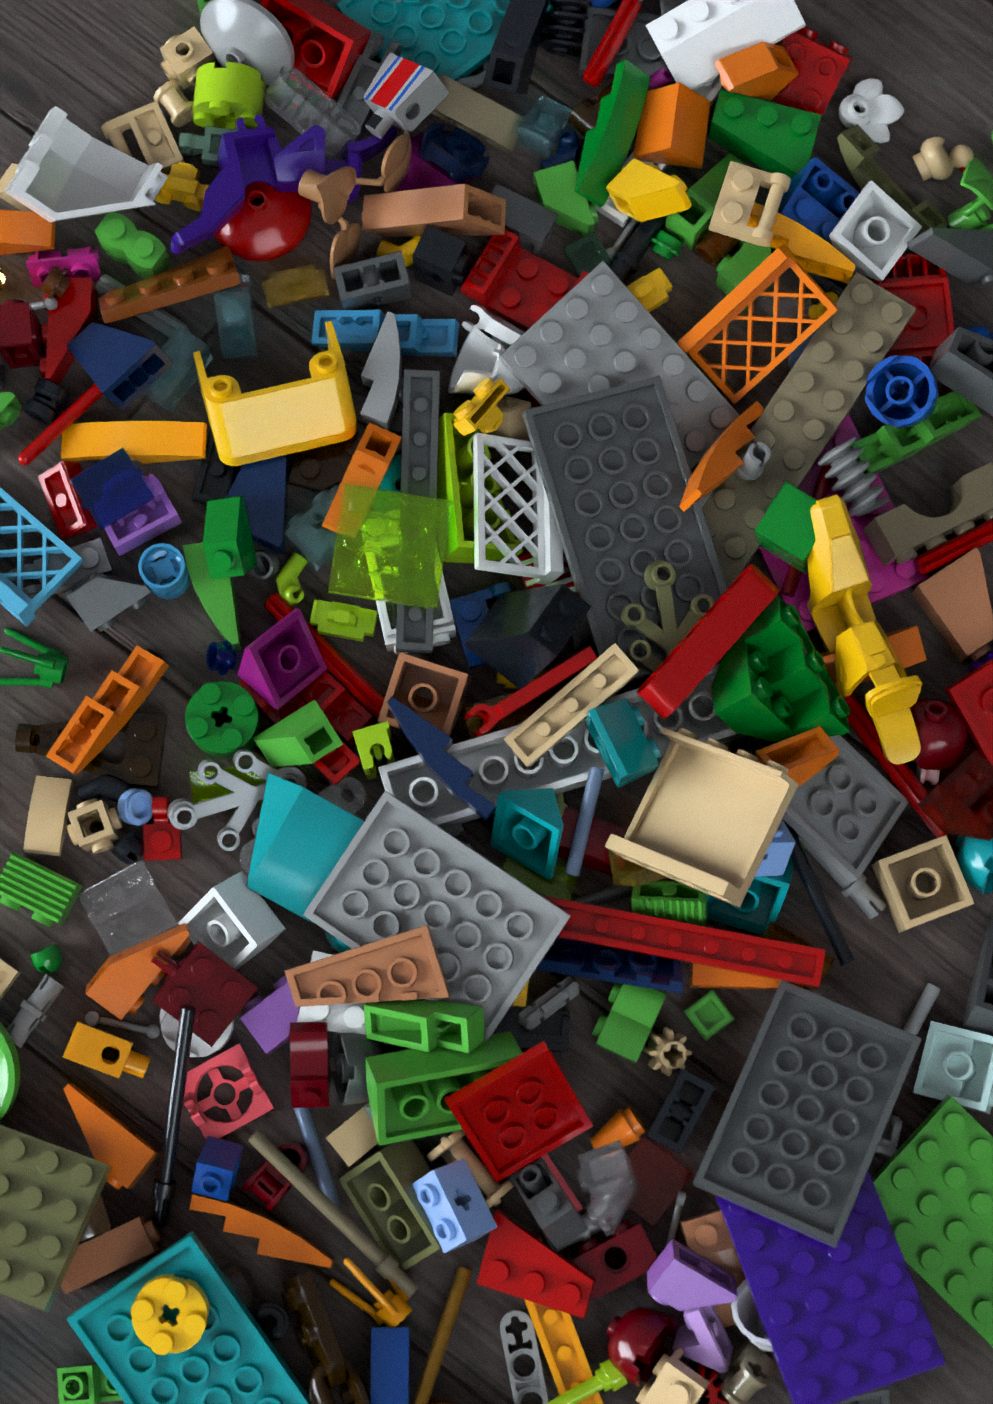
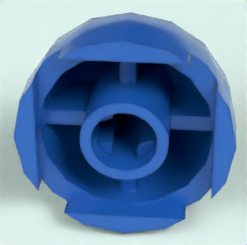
M889 356L877 363L869 373L866 381L868 384L865 402L871 413L884 424L897 428L915 426L926 420L935 409L939 397L938 382L931 368L918 358L912 356Z

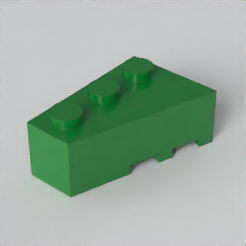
M720 90L708 139L744 161L748 159L766 172L782 173L792 180L810 161L821 115Z

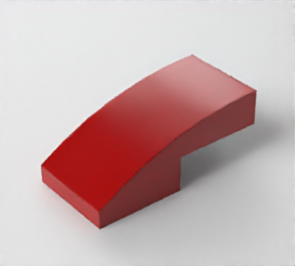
M326 671L298 693L307 704L315 699L335 732L351 747L356 743L352 731L372 726L377 722Z

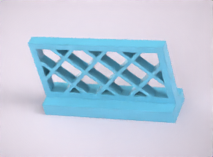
M0 487V499L5 502L0 503V511L14 510L18 513L17 526L0 527V534L17 533V549L0 550V558L17 557V573L0 572V604L27 627L36 618L34 612L84 561ZM24 520H26L30 525H24ZM24 533H41L42 547L24 548ZM49 541L54 545V547H49ZM49 554H65L70 559L61 570H49ZM42 555V571L23 572L24 556ZM42 578V590L33 599H30L23 592V580ZM11 580H17V586Z

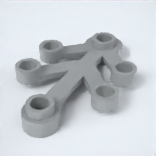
M240 749L233 756V763L240 772L248 773L252 771L267 780V775L270 773L285 780L294 779L295 784L306 788L305 775L295 766H284L276 769L257 759L248 749ZM243 755L251 757V762L247 766H240L238 763ZM206 759L198 766L200 778L206 783L216 782L233 792L195 804L186 798L176 799L169 805L167 815L175 828L186 830L193 827L199 818L237 807L226 827L222 828L217 834L219 846L225 851H233L240 844L239 833L259 800L264 798L266 782L253 786L220 768L216 761ZM209 765L215 766L216 772L213 776L206 777L203 775L205 767ZM183 810L190 812L188 820L179 821L177 819L179 812ZM260 817L256 818L252 823L251 828L255 837ZM226 834H233L235 836L231 844L226 845L222 843V838Z

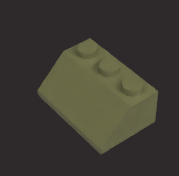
M412 1139L391 1143L338 1179L381 1250L385 1254L390 1252L400 1262L399 1267L403 1271L441 1249L439 1241L412 1186L414 1182L431 1172Z

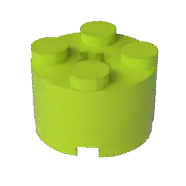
M215 62L200 66L196 72L193 102L194 124L200 127L207 126L237 130V120L242 117L244 118L246 128L252 129L257 127L254 119L257 114L261 116L263 114L265 79L261 80V73L258 70L241 63L226 62V68H215Z

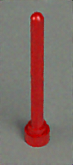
M95 383L18 455V461L21 465H29L103 395Z

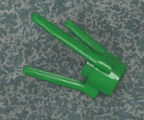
M7 627L4 629L5 634L42 653L35 656L1 646L0 653L34 663V674L40 675V678H0V686H42L52 689L54 683H63L69 663V657L62 655L63 651L50 648Z

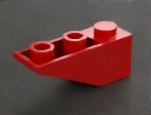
M67 277L72 280L62 298L54 296L58 301V306L54 310H48V323L42 324V342L47 345L46 356H41L40 374L41 377H45L46 380L58 386L75 359V356L66 345L91 322L96 323L98 291L92 278ZM43 294V301L49 296L48 294Z

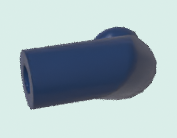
M564 130L560 133V142L556 155L540 161L541 170L569 161H574V164L576 163L580 150V140L575 131Z

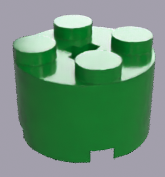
M219 681L204 684L191 697L186 708L185 723L187 732L196 745L205 754L213 758L228 760L232 759L234 754L240 749H252L256 744L253 738L260 734L262 730L261 715L255 701L243 687L235 683ZM227 714L231 719V723H224L220 728L216 720L218 717L223 718Z

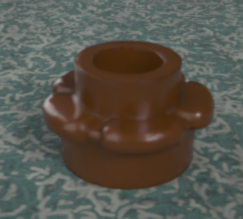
M56 266L51 269L40 289L49 295L48 299H52L55 295L62 298L72 281L66 277L68 269L65 268L63 271Z

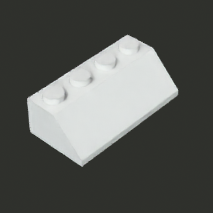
M688 0L646 25L675 82H680L693 91L720 76L714 65L718 59L763 41L775 44L806 26L794 0Z

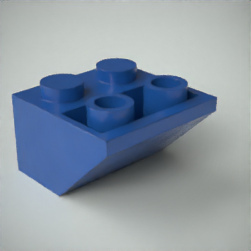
M814 157L791 180L788 191L783 193L778 213L800 223L832 245L829 238L830 233L860 193L817 157Z

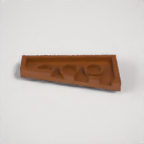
M228 245L124 288L110 290L104 296L99 297L98 301L104 323L108 324L240 285L241 282Z

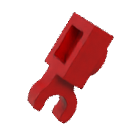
M167 797L152 798L154 824H143L144 861L182 860V833L180 829L175 828L170 823L167 815L170 799H167Z

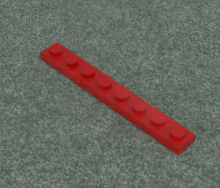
M542 895L571 915L558 935L559 938L801 985L820 987L826 952L824 949Z

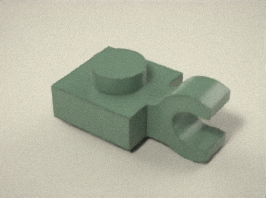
M205 126L204 136L180 133L178 146L180 153L184 156L202 154V164L218 166L217 155L222 134L236 132L237 130Z

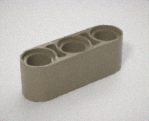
M439 74L438 78L449 91V94L431 114L501 151L512 153L527 121L508 108L447 76Z

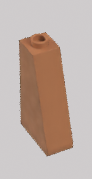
M468 184L364 195L362 230L381 237L422 236L427 225H430L453 236L504 235L506 199Z

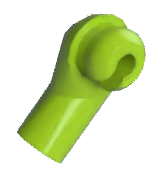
M293 552L276 576L279 595L290 605L298 604L304 598V591L301 589L298 576L308 563L305 558Z

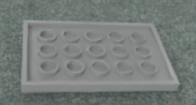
M604 261L597 265L498 357L541 406L660 375L690 470L701 460L702 456L719 435L740 416Z
M388 791L383 793L303 914L352 949L429 925L451 997L429 998L426 1000L455 1002L483 1007L486 1041L493 1035L571 917L570 914Z

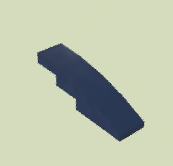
M391 696L387 702L388 707L407 741L419 757L456 798L487 822L495 811V805L468 786L474 777V772L446 753L452 746V738Z

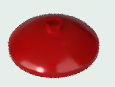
M251 183L245 189L246 198L242 211L214 235L222 247L229 245L231 253L239 258L257 262L280 258L295 249L305 237L311 222V201L300 196L299 192L274 191L273 187L267 183ZM256 198L264 200L259 206L251 204Z

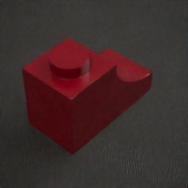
M290 1022V1091L292 1108L329 1107L331 1065L328 1022Z

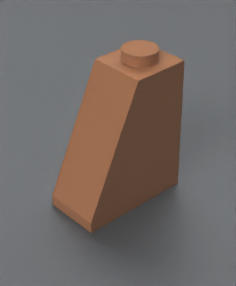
M975 547L919 584L911 593L960 663L969 657L973 661H977L992 650L989 644L993 641V614L981 554L977 547Z
M140 1216L78 1245L61 1284L64 1294L66 1295L160 1250L157 1242L161 1241V1237L153 1220L147 1222L145 1216Z

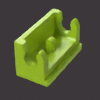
M388 721L352 731L367 780L377 778V770L373 762L375 757L377 760H381L384 755L387 758V764L395 762L390 740H393Z

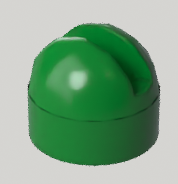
M58 944L30 954L33 965L43 974L55 972L61 966L62 956Z

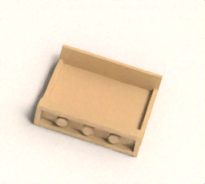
M662 728L661 733L669 738L671 742L624 838L611 834L605 847L622 859L740 908L799 784L787 776L789 770L776 762L768 760L767 764L763 765L757 762V757L746 751L738 749L736 754L728 752V747L716 740L708 738L706 743L698 741L699 737L686 729L679 728L677 732Z

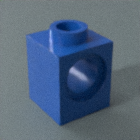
M208 1136L196 1163L191 1192L228 1201L238 1177L244 1145Z

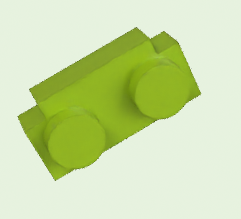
M314 599L310 624L318 627L317 632L319 634L364 642L365 635L374 637L378 611L361 608V606Z

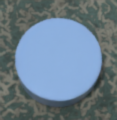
M136 788L125 791L120 796L117 805L118 815L121 820L127 824L137 826L147 823L153 815L152 795L146 790Z

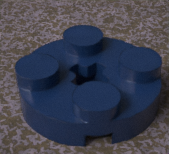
M441 123L431 124L427 128L421 140L422 146L419 150V154L423 159L434 162L447 170V175L457 182H464L467 177L473 178L482 175L490 159L489 156L484 157L483 154L486 148L477 138L457 127L454 128L453 132L442 130L445 124Z

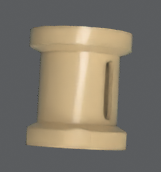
M177 80L166 82L155 92L153 98L158 102L159 106H163L169 113L171 123L175 127L184 126L194 118V101H189L186 98Z

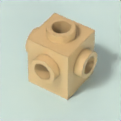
M195 26L181 35L172 36L160 48L164 62L160 63L163 71L169 80L176 79L183 90L190 85H195L196 72L200 66L215 62V68H218L212 50Z
M90 799L76 805V810L67 813L71 824L67 825L71 841L74 846L79 844V847L86 852L92 850L93 854L107 851L114 847V841L121 839L118 829L122 828L123 825L116 807L110 809L109 805L103 800ZM97 822L103 823L104 830L93 834V825Z

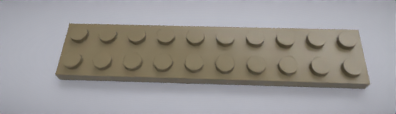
M857 272L835 303L840 309L818 328L764 409L763 414L750 430L755 438L740 452H736L740 456L748 451L752 443H755V446L757 442L765 443L770 449L771 456L763 465V473L755 480H745L735 471L725 482L713 490L702 507L727 588L745 570L760 546L756 541L754 530L766 514V509L784 482L787 481L797 488L801 486L866 388L869 373L877 363L886 358L916 313L917 308Z

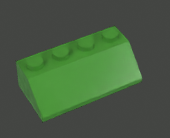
M511 1031L493 1034L488 1041L485 1040V1042L470 1053L436 1047L429 1053L409 1049L365 1057L367 1093L378 1145L463 1130L448 1107L445 1098L522 1054Z

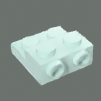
M931 1021L913 1093L940 1101L949 1095L963 1108L990 1115L991 1108L993 1107V1036Z

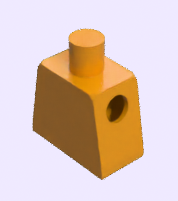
M77 1021L63 1055V1058L119 1078L122 1071L143 1079L151 1057L131 1050L133 1046L132 1041ZM108 1046L119 1050L117 1060L112 1062L102 1058L101 1053L105 1047Z

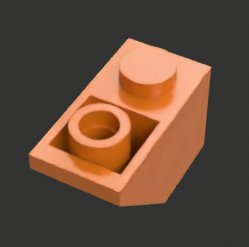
M764 41L720 58L714 63L720 74V82L727 91L771 101L799 74L783 46Z

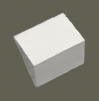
M871 180L866 184L830 233L829 238L832 246L856 265L854 271L877 281H883L908 247L907 242L916 236L922 226Z

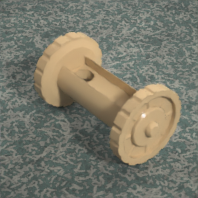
M463 1130L454 1131L450 1136L445 1134L440 1139L441 1143L427 1155L429 1160L433 1161L442 1156L450 1164L465 1158L488 1208L492 1205H499L502 1202L500 1198L515 1186L512 1180L505 1181L501 1185L495 1182L487 1168L462 1140V1137L465 1135Z

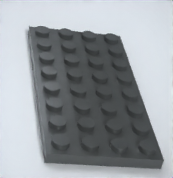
M660 375L524 410L522 413L577 595L591 606L584 618L597 658L614 643L626 654L628 645L633 641L641 639L648 642L651 647V654L663 662L666 658L665 651L634 626H627L621 620L622 609L629 604L637 603L644 608L645 616L661 628L656 591L650 589L644 581V571L647 566L655 561L665 560L671 563L675 569L676 579L671 585L677 627L690 610V603L693 598L706 594L712 597L715 603L727 590V586L700 501L684 512L679 507L691 477V472ZM659 568L657 571L658 578L665 581L667 579V572ZM699 600L697 603L698 609L701 612H706V602ZM629 609L628 611L630 620L637 621L638 613L634 609ZM635 645L633 649L634 654L642 658L644 655L643 648L640 645ZM632 662L640 671L633 679L652 674L642 664Z

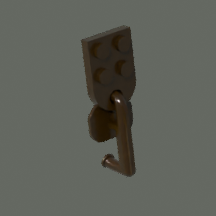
M309 1271L282 1282L284 1290L281 1291L283 1304L288 1313L293 1312L298 1325L294 1327L297 1342L302 1349H307L314 1367L309 1389L311 1404H335L330 1389L340 1385V1395L344 1404H370L362 1382L340 1350L312 1272Z

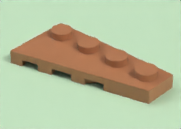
M429 925L285 971L296 1007L451 997Z

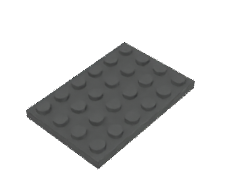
M781 981L693 1181V1185L836 1248L922 1038L794 984Z

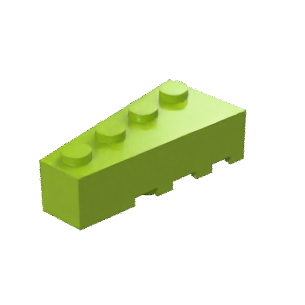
M444 413L438 421L436 521L440 562L475 564L473 436L477 432H482L477 427L476 431L463 436L453 425L456 418L454 413ZM484 445V455L490 460L491 455L488 446ZM491 475L484 479V487L496 498L502 488ZM502 499L498 500L497 502L505 510ZM491 508L485 512V521L494 531H497L504 524L503 521ZM509 509L505 510L511 517ZM508 527L498 534L511 551L521 544L519 540H515L514 534ZM491 541L485 545V560L500 562L505 558ZM523 549L518 550L515 555L518 556L523 552Z

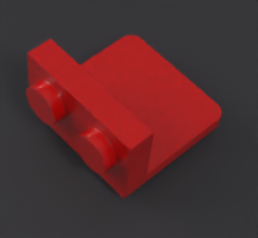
M805 26L784 38L780 45L785 48L799 74L772 101L780 105L820 114L822 118L844 72L849 69L854 57L847 54L850 49L849 47L835 40H831L827 44L817 39L819 35L817 31Z

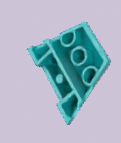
M268 773L246 887L308 922H312L303 915L365 821L302 786Z

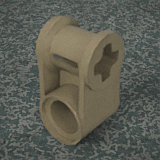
M748 1339L730 1361L729 1370L721 1383L723 1395L731 1404H750L756 1391L765 1388L771 1382L772 1376L778 1369V1364Z

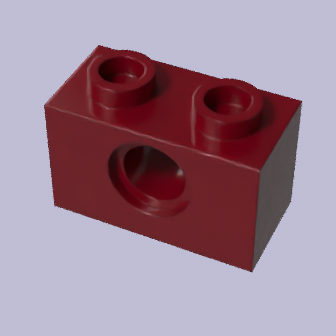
M19 299L7 300L3 305H0V353L10 369L40 366L41 356H45L44 344L42 342V324L30 303Z
M629 1219L609 1229L612 1236L598 1242L597 1238L594 1237L592 1240L576 1247L579 1254L573 1256L576 1265L596 1279L592 1293L595 1300L643 1275L658 1258L639 1222L632 1225ZM614 1246L622 1248L625 1252V1261L617 1268L609 1267L604 1260L606 1251Z

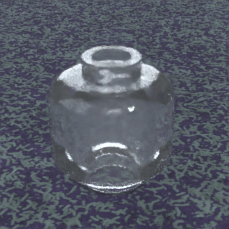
M780 281V291L799 292L798 285ZM774 282L765 291H774ZM774 296L758 297L757 310L761 311L762 316H773ZM779 296V316L798 317L799 297ZM804 298L803 318L809 317L808 310L812 303L811 298ZM763 321L766 325L773 327V321ZM778 322V328L792 331L798 327V323Z

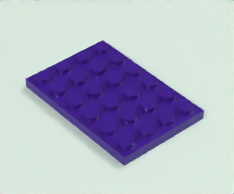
M867 1171L836 1248L715 1195L792 1404H838L946 1364L869 1171Z

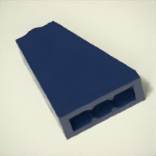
M91 322L66 345L101 392L122 411L174 364V361L153 340L95 322Z
M284 455L243 465L226 496L243 495L253 542L282 556L286 550L289 464Z

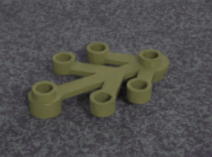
M658 560L647 566L644 571V581L650 589L656 591L661 628L645 616L644 608L637 603L629 604L622 609L621 620L627 626H634L661 647L667 657L711 608L714 600L706 594L693 598L690 603V610L677 627L671 585L676 579V572L671 563L665 560ZM659 568L667 572V579L665 581L660 580L657 576ZM699 600L706 602V612H701L698 609L697 603ZM629 609L637 611V621L629 619ZM645 640L633 641L626 649L627 657L632 662L642 664L652 673L662 663L661 660L651 654V647ZM635 645H640L643 648L644 655L642 658L634 654L633 649ZM695 689L688 695L686 699L690 698L693 695Z

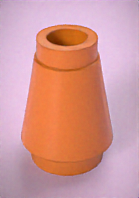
M629 1106L624 1111L619 1109L595 1136L590 1138V1142L596 1152L603 1158L607 1154L641 1140V1135L647 1129L637 1113Z

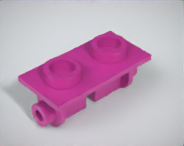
M91 246L67 249V256L62 257L61 250L35 251V255H29V260H26L33 287H41L54 266L63 271L65 268L68 269L66 277L92 278L93 281H99L102 277L99 267V249H92Z

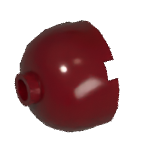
M938 698L917 700L910 707L921 745L920 753L914 759V761L918 762L917 767L926 770H941L953 766L957 762V758L963 755L967 742V727L962 715L947 701Z
M637 1307L629 1310L622 1318L616 1316L612 1320L606 1332V1335L610 1337L607 1349L610 1362L627 1381L640 1387V1380L645 1383L650 1380L654 1375L652 1371L656 1364L669 1351L668 1348L664 1347L667 1335L674 1339L677 1329L676 1320L653 1307Z

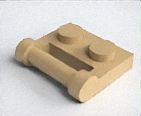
M157 101L111 119L101 126L105 138L110 139L113 148L131 157L133 156L124 139L123 132L132 129L147 165L158 162L163 166L160 171L163 174L170 172L172 164L185 163Z
M730 161L708 230L758 246H770L774 236L771 230L783 193L789 189L790 177L782 173H769ZM759 187L770 189L758 227L747 226Z

